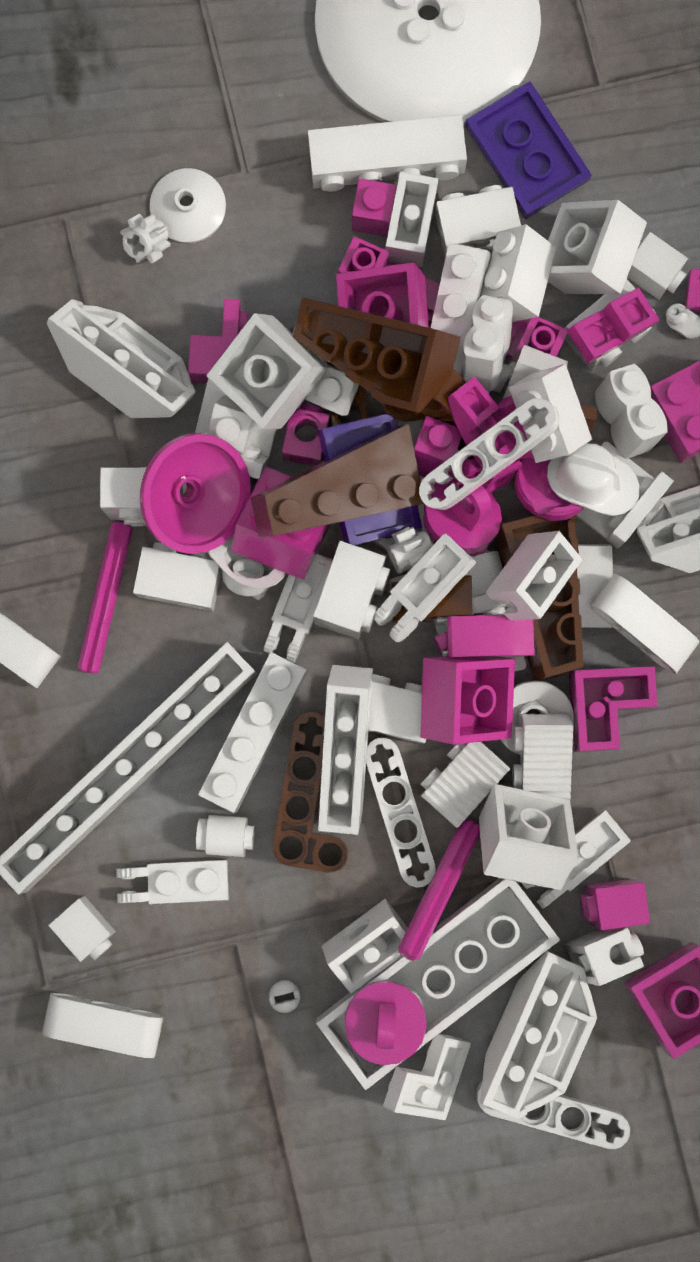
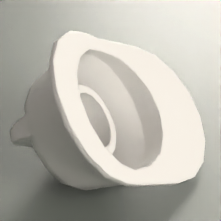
M586 443L570 455L551 459L548 465V482L551 489L560 498L597 513L609 516L625 514L635 506L639 498L640 485L636 474L626 463L613 457L605 448L597 444Z
M234 534L219 547L207 551L214 562L221 568L225 585L229 590L238 595L253 596L255 599L260 600L265 596L269 587L277 585L285 576V572L232 552Z

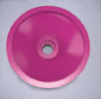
M193 433L171 440L154 455L142 478L140 508L147 528L160 543L178 552L198 554L219 547L235 533L236 523L250 498L251 484L248 469L238 451L221 438L209 434ZM186 483V492L180 495V488Z

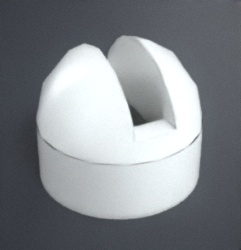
M280 980L271 987L269 1002L274 1010L280 1013H289L295 1010L300 1003L301 992L293 981ZM294 993L295 999L280 1003L275 1002L274 997Z

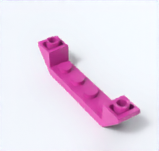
M354 236L338 269V274L396 264L389 262V251ZM425 277L428 324L431 325L440 284ZM540 317L531 318L529 323L524 320L512 322L510 347L505 358L517 362L524 345L557 357L568 330Z

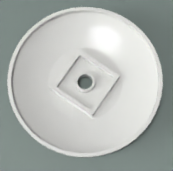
M317 0L315 9V32L318 50L330 78L352 104L367 115L383 123L462 115L463 126H465L466 119L520 86L536 54L541 26L539 0ZM425 5H431L438 10L439 15L433 20H425L419 16L418 10Z

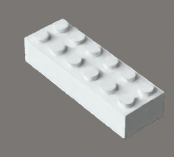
M498 878L435 927L420 959L410 961L402 956L352 994L348 993L318 1016L316 1024L363 1088L367 1090L400 1063L379 1065L366 1061L353 1050L346 1037L344 1018L349 1002L359 990L372 982L389 980L404 984L416 994L425 1010L427 1024L423 1042L417 1049L419 1050L559 942L560 939L516 881Z

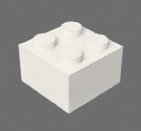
M619 200L562 203L548 239L556 247L548 282L565 294H621L647 222Z
M254 313L207 374V377L262 429H281L329 367L311 350L293 338V334L274 316Z
M340 541L313 615L314 624L358 640L362 631L369 633L377 609L376 606L371 605L374 594L382 596L389 577L390 569L384 567L386 556Z
M494 784L479 816L484 875L562 890L578 859L570 800Z

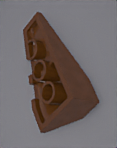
M303 297L293 338L324 361L333 364L345 373V376L352 382L360 384L372 393L371 396L379 402L420 413L450 379L461 339L460 336Z

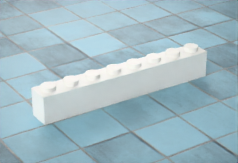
M226 642L0 856L1 877L18 895L28 892L257 675L255 670Z

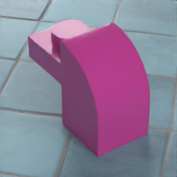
M224 298L222 336L191 335L188 368L191 382H208L207 374L249 321L248 312H242L240 299Z

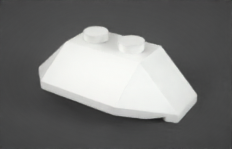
M71 299L48 318V328L69 372L130 418L172 417L194 396L195 389L191 385L183 358L124 314L98 306L83 305L81 301Z
M700 485L660 498L647 514L644 521L637 527V534L651 561L688 573L700 570Z
M546 951L517 981L485 1054L481 1104L519 1120L527 1115V1112L539 1108L565 1093L597 1020L592 995L583 967Z

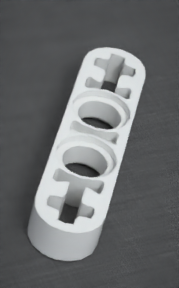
M533 398L525 402L430 472L422 480L419 487L421 500L427 506L437 510H446L457 504L549 437L559 424L557 408L542 398ZM536 408L542 412L548 410L549 413L544 417L547 423L544 427L541 428L534 424L525 430L531 435L528 440L514 426V423L518 420L524 427L533 421L532 411ZM504 431L512 432L516 438L515 448L508 454H500L495 447L497 436ZM478 456L483 463V469L477 477L468 479L462 471L463 462L467 457ZM452 469L454 476L464 486L460 489L459 485L453 483L444 490L446 496L444 500L436 497L432 498L431 495L435 492L433 486L435 482L444 485L454 479L448 474Z
M377 738L367 746L366 765L399 872L408 885L416 888L424 887L431 882L436 869L403 760L397 745L392 740ZM382 744L385 750L392 749L393 756L388 759L390 770L398 767L401 775L388 776L382 781L377 782L375 774L384 772L380 762H372L371 755L376 753L375 746ZM390 782H398L405 789V798L398 805L388 804L383 798V788ZM401 820H411L417 827V835L411 842H400L394 834L395 826ZM422 842L424 851H416L420 863H427L429 869L423 872L424 879L417 881L414 875L408 876L406 873V869L412 866L409 854L401 858L399 849H411Z
M482 1081L476 1089V1098L480 1108L490 1116L607 1149L622 1147L627 1143L630 1136L628 1121L620 1112L614 1109L560 1095L544 1105V1111L539 1117L529 1118L524 1116L518 1120L480 1103ZM569 1107H576L583 1114L581 1125L574 1129H568L561 1123V1115ZM591 1112L597 1113L594 1120L601 1124L609 1125L611 1119H615V1124L621 1129L620 1133H613L610 1139H606V1134L603 1130L592 1127V1134H586L591 1125Z

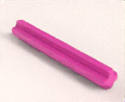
M112 522L77 666L82 672L97 674L100 671L132 535L131 525H124L122 522Z
M466 819L457 828L398 947V953L407 960L415 961L421 958L480 836V826L472 820Z

